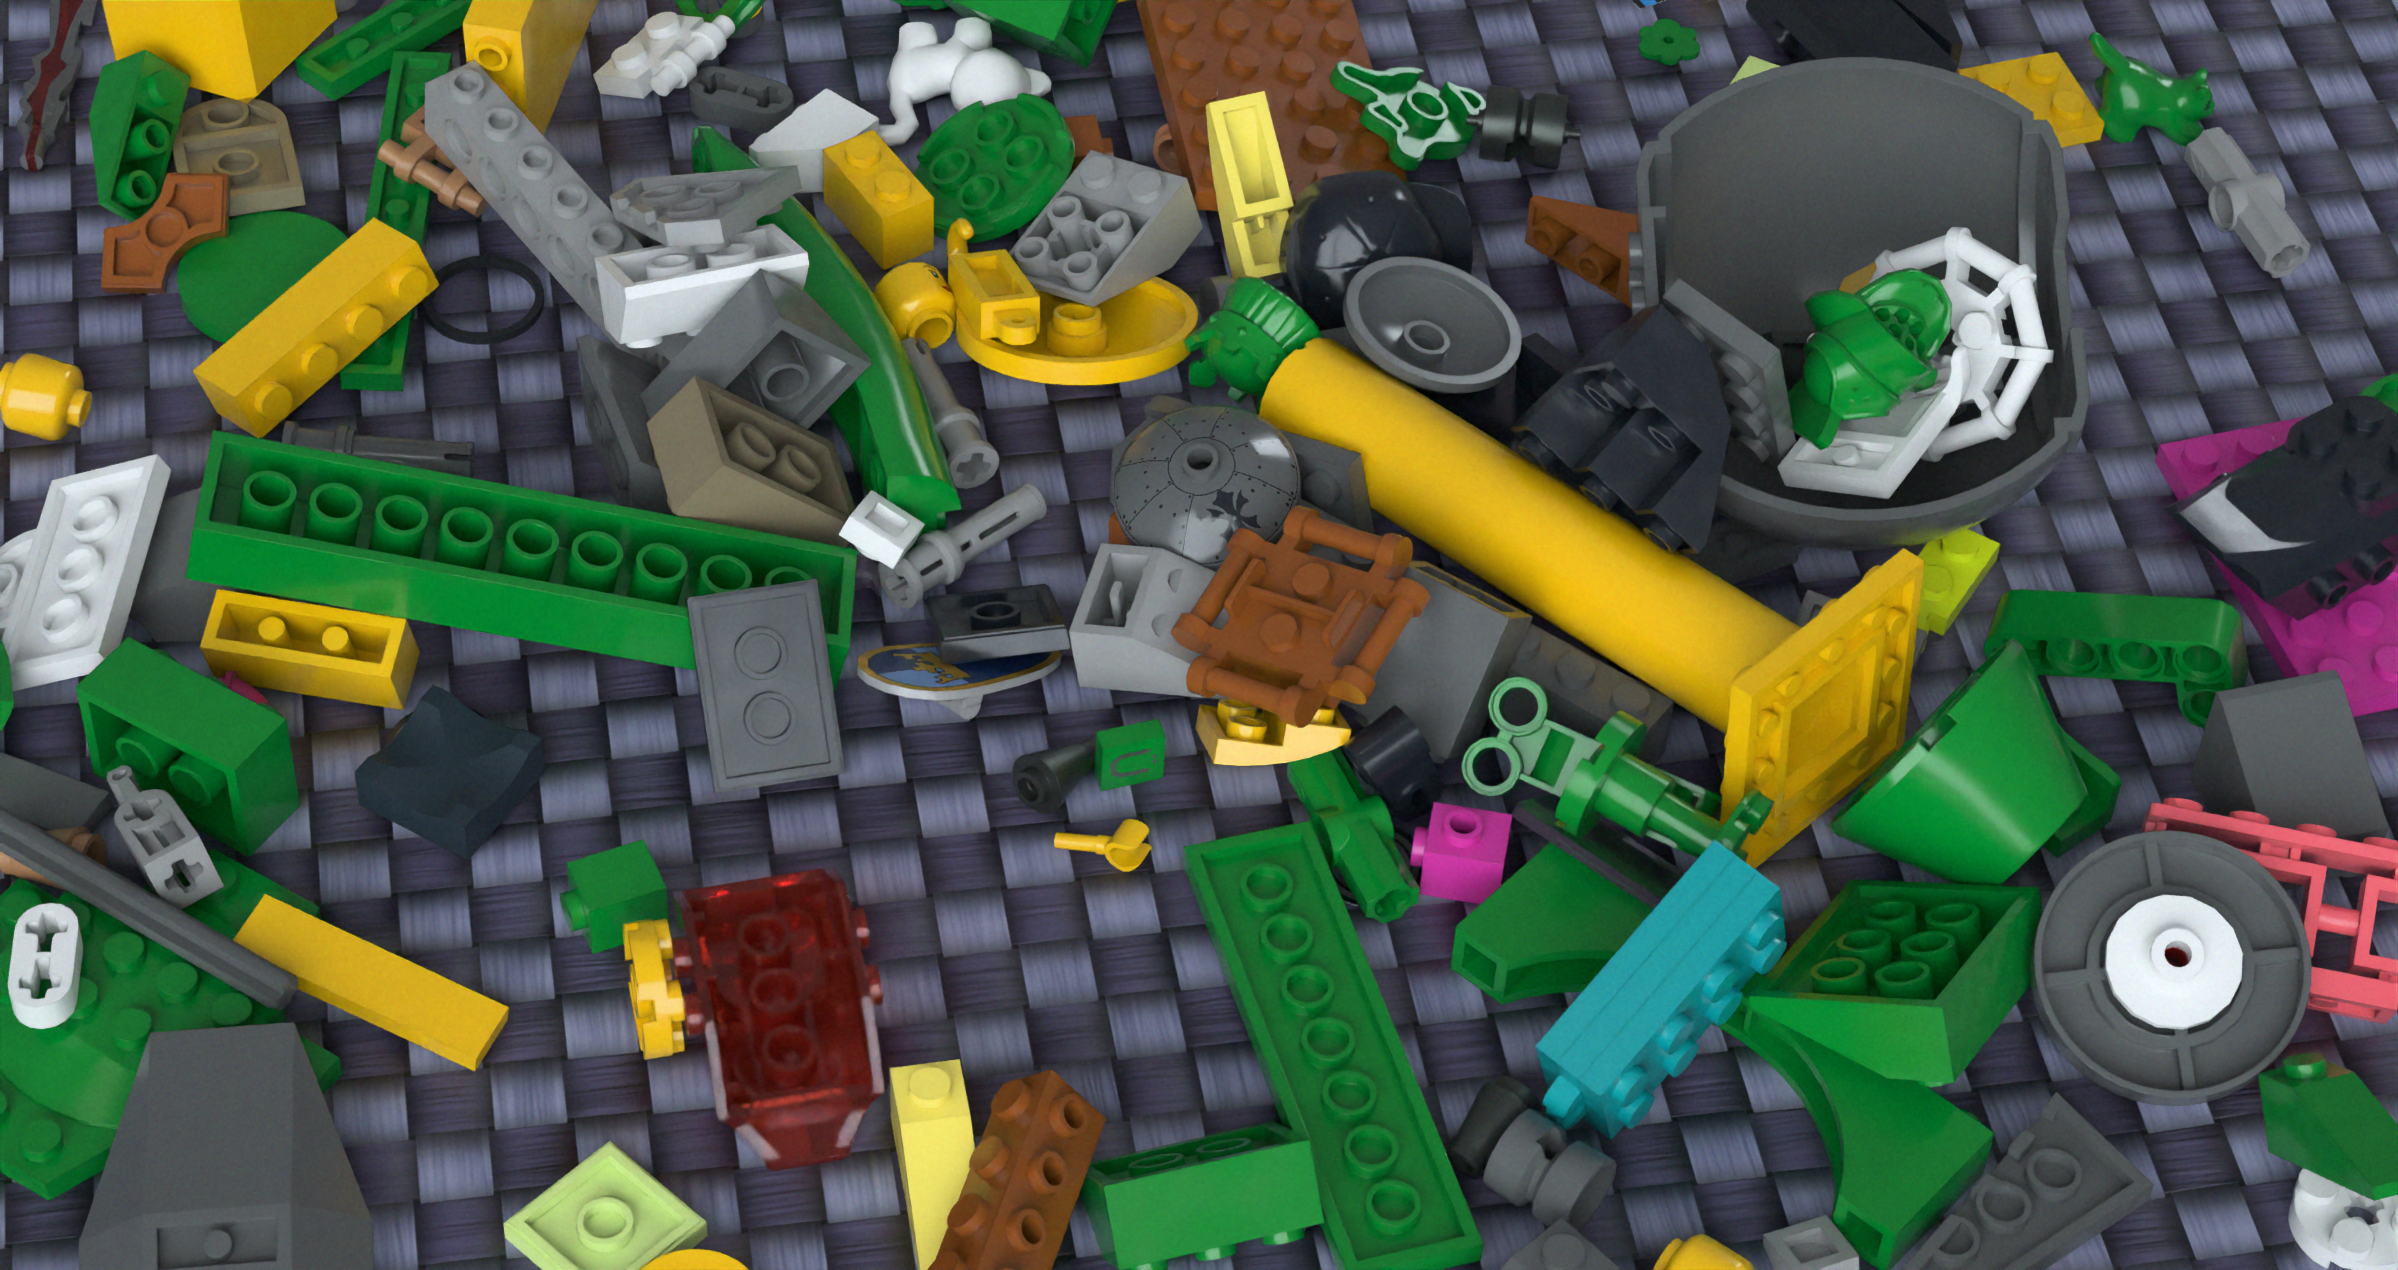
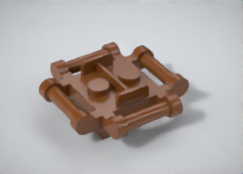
M1297 505L1289 511L1284 523V534L1277 545L1266 542L1258 534L1248 529H1236L1226 545L1228 555L1191 612L1180 615L1171 629V635L1185 648L1203 654L1193 660L1187 672L1186 685L1191 693L1206 698H1212L1218 694L1276 713L1282 723L1297 728H1304L1311 722L1321 705L1335 710L1341 699L1359 705L1366 704L1377 686L1374 680L1375 675L1411 618L1421 616L1431 600V596L1427 589L1418 582L1402 577L1411 562L1413 554L1412 541L1408 537L1394 533H1387L1383 537L1322 519L1317 510ZM1315 543L1375 562L1369 572H1365L1307 553ZM1225 607L1230 618L1222 630L1212 627Z

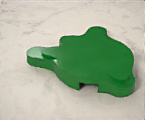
M1340 61L1335 65L1329 76L1330 83L1338 91L1355 98L1365 106L1359 116L1361 124L1387 141L1389 157L1399 168L1414 171L1419 167L1421 161L1425 159L1447 160L1459 157L1465 153L1474 137L1473 131L1476 127L1466 125L1467 114L1479 115V109L1485 110L1486 101L1478 92L1470 88L1457 86L1448 81L1445 82L1440 91L1429 84L1419 81L1424 72L1423 69L1394 67L1386 71H1376L1351 62Z

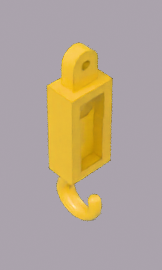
M965 218L955 220L948 231L947 257L948 286L955 297L956 304L981 340L1000 338L1004 343L1011 345H1026L1034 342L1037 339V333H1040L1039 294L1006 249L968 253L967 240L972 238L974 234L973 227Z

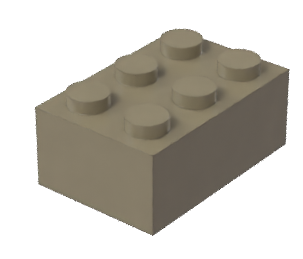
M696 375L646 423L654 448V459L659 466L668 495L667 503L676 516L846 547L850 543L841 537L839 533L856 508L834 442Z

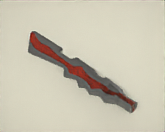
M49 0L50 48L31 57L36 74L23 84L26 93L19 101L23 115L16 124L18 132L23 138L20 164L29 171H37L42 168L49 146L56 141L69 110L67 102L64 101L74 88L84 59L83 49L78 46L76 47L81 25L93 26L99 0Z

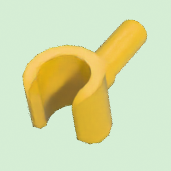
M1136 819L1124 820L1113 836L1056 832L1054 838L1055 848L1096 852V854L1105 855L1110 864L1123 872H1130L1136 869L1152 849L1151 845L1142 843L1149 833L1148 826Z

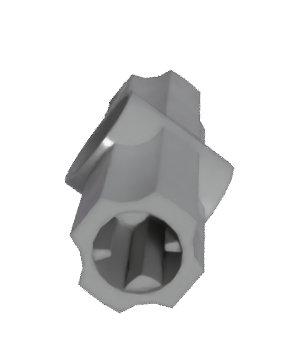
M2221 127L2203 130L2197 139L2187 144L2184 160L2208 192L2210 215L2215 226L2221 232L2235 231L2261 269L2268 271L2272 278L2291 275L2296 267L2307 261L2311 245L2285 211L2283 187L2273 172L2258 173L2232 136L2226 135Z

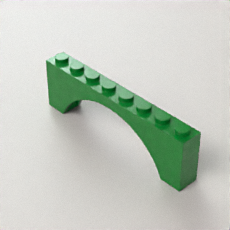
M1557 835L1456 925L1450 968L1502 1005L1529 997L1553 993L1582 992L1654 910L1658 903L1653 901L1641 888L1631 886L1600 865L1591 854L1578 850ZM1756 971L1740 990L1743 993V998L1738 1008L1724 1024L1717 1027L1740 1040L1761 1056L1785 1079L1799 1096L1817 1126L1831 1165L1834 1187L1832 1222L1859 1257L1878 1270H1891L1983 1175L1995 1133L1982 1125L1980 1120L1972 1113L1957 1108L1928 1087L1918 1085L1915 1080L1888 1079L1751 1009L1748 995L1765 977Z

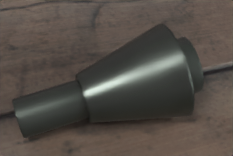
M1096 733L1079 743H1071L1019 756L1015 760L1012 770L1013 786L1018 798L1026 806L1039 813H1054L1090 771L1091 766L1095 764Z

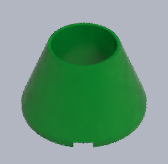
M2015 638L2003 644L1964 680L1922 722L1923 725L1898 751L1895 750L1852 795L1828 824V827L1838 837L1955 884L2000 886L2069 818L2084 800L2088 790L2024 646Z

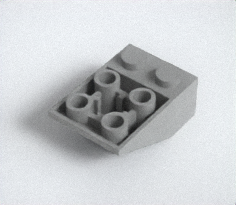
M1090 150L1061 189L1054 195L1009 251V254L1034 289L1094 307L1171 269L1203 229L1187 178Z
M1101 543L1069 630L1079 687L1206 698L1191 693L1186 685V676L1191 663L1196 657L1203 654L1191 651L1180 645L1171 635V629L1182 613L1191 612L1216 572L1164 548ZM1225 607L1212 627L1222 630L1230 618ZM1216 694V695L1213 696L1211 699H1230V698H1227V697H1224V696H1221V695Z

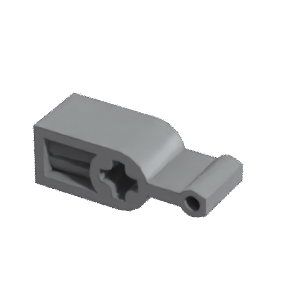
M121 765L108 772L107 782L120 805L114 815L115 825L139 872L155 896L182 910L224 887L199 835L169 793L159 789L142 791L132 769L128 766ZM182 872L190 886L184 887L176 874Z

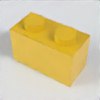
M874 130L822 149L824 203L882 270L934 250V197Z

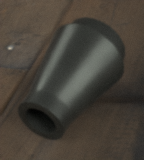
M1506 1075L1498 1076L1493 1083L1482 1084L1453 1143L1446 1150L1451 1166L1467 1178L1478 1179L1485 1170L1496 1144L1511 1123L1527 1109H1535L1541 1113L1542 1108L1537 1097L1524 1084Z

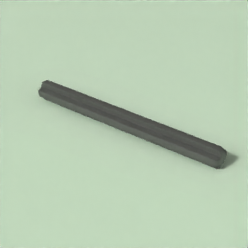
M0 806L1 852L264 1006L283 1010L291 1003L292 996L298 989V981L295 976Z

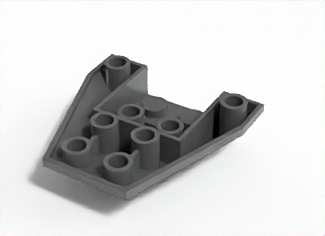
M294 1022L150 1033L79 1240V1270H375L373 1222Z

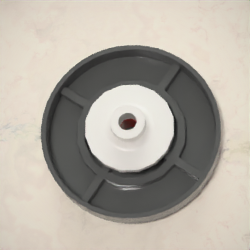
M2168 830L2133 834L2101 846L2084 857L2063 877L2051 894L2039 919L2031 949L2030 978L2034 1002L2040 1019L2058 1050L2078 1071L2100 1087L2130 1100L2151 1105L2189 1106L2206 1103L2234 1093L2254 1081L2258 1077V1073L2266 1071L2294 1036L2303 1018L2311 987L2312 965L2307 934L2297 909L2280 883L2257 861L2239 849L2214 838L2190 832ZM2166 959L2176 962L2179 967L2170 965Z

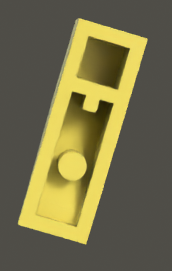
M960 1059L890 1068L891 1123L918 1270H928L936 1259L948 1228V1215L959 1199L970 1170V1157L975 1150L971 1115Z

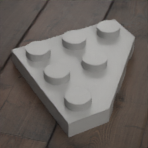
M797 165L636 178L609 197L615 220L667 247L693 245L695 253H711L728 248L731 245L730 239L735 235L755 229L757 227L756 221L762 216L780 211L782 209V202L798 192L802 187Z

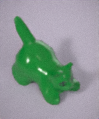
M2093 32L2089 36V43L2094 55L2106 65L2102 75L2095 80V90L2103 99L2102 105L2097 112L2105 123L2103 133L2118 143H2128L2133 141L2141 127L2152 126L2160 130L2174 143L2187 147V144L2201 135L2204 129L2198 124V121L2211 115L2215 108L2212 92L2207 84L2208 71L2205 67L2198 69L2193 75L2185 79L2173 78L2160 73L2143 60L2122 55L2100 33Z

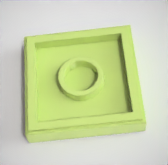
M611 1141L604 1144L503 1223L505 1238L542 1270H640L655 1258L674 1251L692 1249L707 1237V1222Z

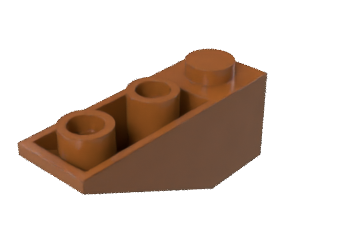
M1539 195L1533 196L1529 203L1525 243L1632 309V303L1629 300L1628 233L1637 232L1636 215Z

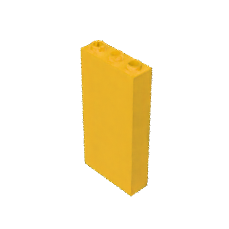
M472 0L463 21L466 63L475 60L544 136L599 0Z

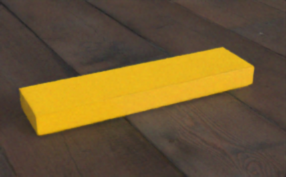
M264 894L233 939V941L295 976L298 981L299 990L474 1072L508 1021V1006L267 894Z

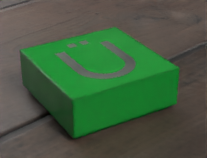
M1159 719L1096 732L1094 775L1101 792L1163 778L1166 735Z

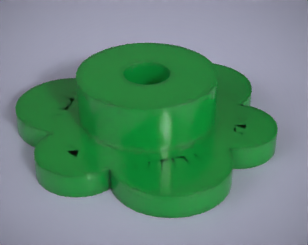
M1659 19L1654 23L1653 27L1645 26L1639 30V39L1641 40L1638 47L1639 53L1647 59H1655L1666 65H1676L1681 59L1693 60L1697 58L1700 54V45L1696 42L1697 33L1694 29L1689 27L1681 28L1680 24L1672 19Z

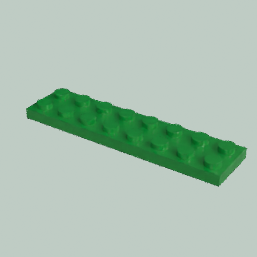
M1311 821L1184 846V869L1282 1125L1310 1141L1324 1223L1321 1224L1337 1269L1442 1270L1481 1261L1483 1251L1482 1239Z

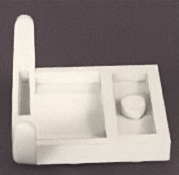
M1811 333V334L1809 335L1808 339H1809L1811 336H1813L1815 333ZM1957 347L1954 350L1951 358V375L1949 380L1917 393L1907 391L1900 396L1902 400L1901 405L1892 409L1888 416L1841 421L1835 438L1828 448L1819 450L1800 437L1777 466L1785 486L1889 499L1964 399L1971 378L1967 349Z

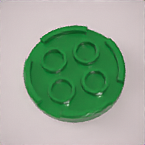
M1019 93L1016 99L1002 100L988 105H984L980 100L952 115L932 133L916 156L920 163L915 177L934 197V235L947 240L951 224L959 218H965L970 222L974 230L972 238L968 239L967 243L988 241L1020 228L1042 212L1066 182L1075 155V142L1072 131L1052 103L1039 96Z
M263 211L229 219L228 237L206 240L184 253L177 272V284L183 311L189 321L202 333L219 342L226 343L348 238L330 223L297 212Z

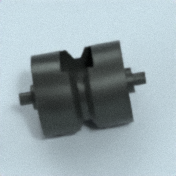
M1489 85L1485 110L1479 109V115L1467 114L1466 125L1476 126V132L1482 133L1478 159L1510 162L1516 155H1522L1527 165L1558 169L1562 144H1568V139L1580 140L1581 129L1571 128V122L1565 121L1569 95L1536 92L1531 99H1525L1520 89Z

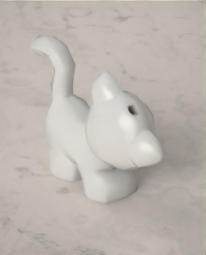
M978 17L958 20L955 24L952 38L946 43L939 44L936 28L932 24L925 22L906 23L899 29L898 51L893 58L886 82L890 92L889 108L896 119V123L894 125L879 124V137L888 147L905 144L919 127L913 104L924 102L933 97L951 93L953 106L960 111L980 100L984 105H988L1002 100L1016 99L1019 93L1042 97L1051 91L1052 82L1044 72L1033 68H1024L1015 57L1005 51L992 48L990 23Z

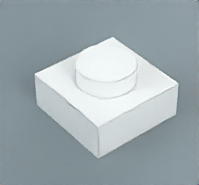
M871 490L849 516L839 535L854 544L857 550L865 557L880 561L893 569L915 543L925 524Z

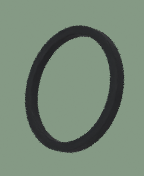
M493 255L467 257L444 266L434 274L439 286L423 299L426 319L437 332L454 341L474 345L496 344L523 334L537 322L544 309V289L535 272L516 260ZM475 268H499L513 272L524 278L531 285L535 293L534 304L523 319L507 328L491 332H470L447 324L434 311L432 301L437 289L447 279L460 272Z

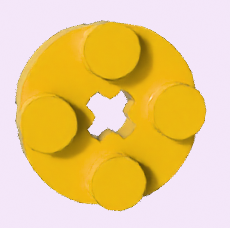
M646 919L623 923L625 961H633V964L629 965L631 981L628 984L640 1049L643 1051L644 1060L672 1056L673 1053L685 1051L681 1021H685L684 1005L679 980H672L669 960L673 959V950L667 919L653 921Z

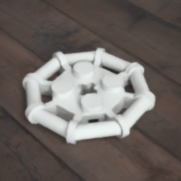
M1951 227L1946 235L1894 253L1885 250L1875 259L1877 268L1869 282L1875 281L1886 273L1906 268L1920 270L1947 261L1945 279L1940 281L1952 302L1951 328L1955 331L1952 342L1958 347L1967 349L1971 369L1969 388L1960 405L1969 402L1976 403L1982 412L1979 418L1950 427L1949 420L1921 456V459L1924 461L1938 462L1944 454L1997 437L2001 440H2007L2016 432L2015 421L2046 363L2053 362L2054 350H2048L2033 286L2037 275L2028 264L2018 265L1973 238L1970 230L1966 227ZM1970 265L1998 281V288L1989 295L1968 282ZM2010 304L2012 305L2021 346H2013L2011 335L2004 334L2001 319L2007 320L2004 309ZM1937 352L1929 361L1937 368L1938 372L1934 385L1950 379L1951 355H1944L1941 358ZM2011 358L2019 359L1998 399L1994 394L1995 388Z

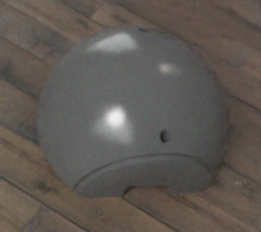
M1837 57L1803 61L1776 67L1740 79L1709 94L1680 113L1658 132V141H1646L1642 148L1636 171L1637 232L1628 233L1629 300L1632 303V317L1643 308L1659 304L1664 306L1662 296L1680 278L1759 335L1770 331H1816L1804 305V302L1811 295L1818 291L1839 290L1843 278L1875 262V259L1885 250L1894 253L1946 235L1951 227H1966L1976 240L2018 265L2028 264L2037 276L2033 286L2048 350H2054L2053 362L2046 363L2015 421L2016 432L2007 440H2001L1997 437L1944 454L1938 462L1924 461L1920 458L1889 499L1785 486L1777 469L1767 462L1759 466L1749 461L1737 450L1733 444L1734 438L1729 435L1715 511L1735 523L1763 535L1800 546L1834 551H1878L1905 548L1945 538L1978 525L2007 509L2037 487L2062 462L2066 453L2075 451L2085 424L2090 390L2083 327H2073L2065 255L2070 211L2063 150L2047 119L2034 120L2031 110L2006 94L1975 79L1942 68L1911 61L1877 57ZM1947 261L1920 269V271L1943 280L1946 276ZM1970 265L1968 282L1989 295L1998 288V281ZM2010 304L2004 309L2007 320L2001 319L2004 334L2011 335L2013 346H2021L2012 305ZM1952 328L1940 348L1953 343L1952 338L1955 331ZM2011 358L2001 377L2004 388L2019 359ZM2002 390L2001 392L1995 394L1998 399H1999L2001 393L2003 392V390ZM1976 403L1969 404L1964 413L1950 419L1949 427L1979 418L1982 411Z

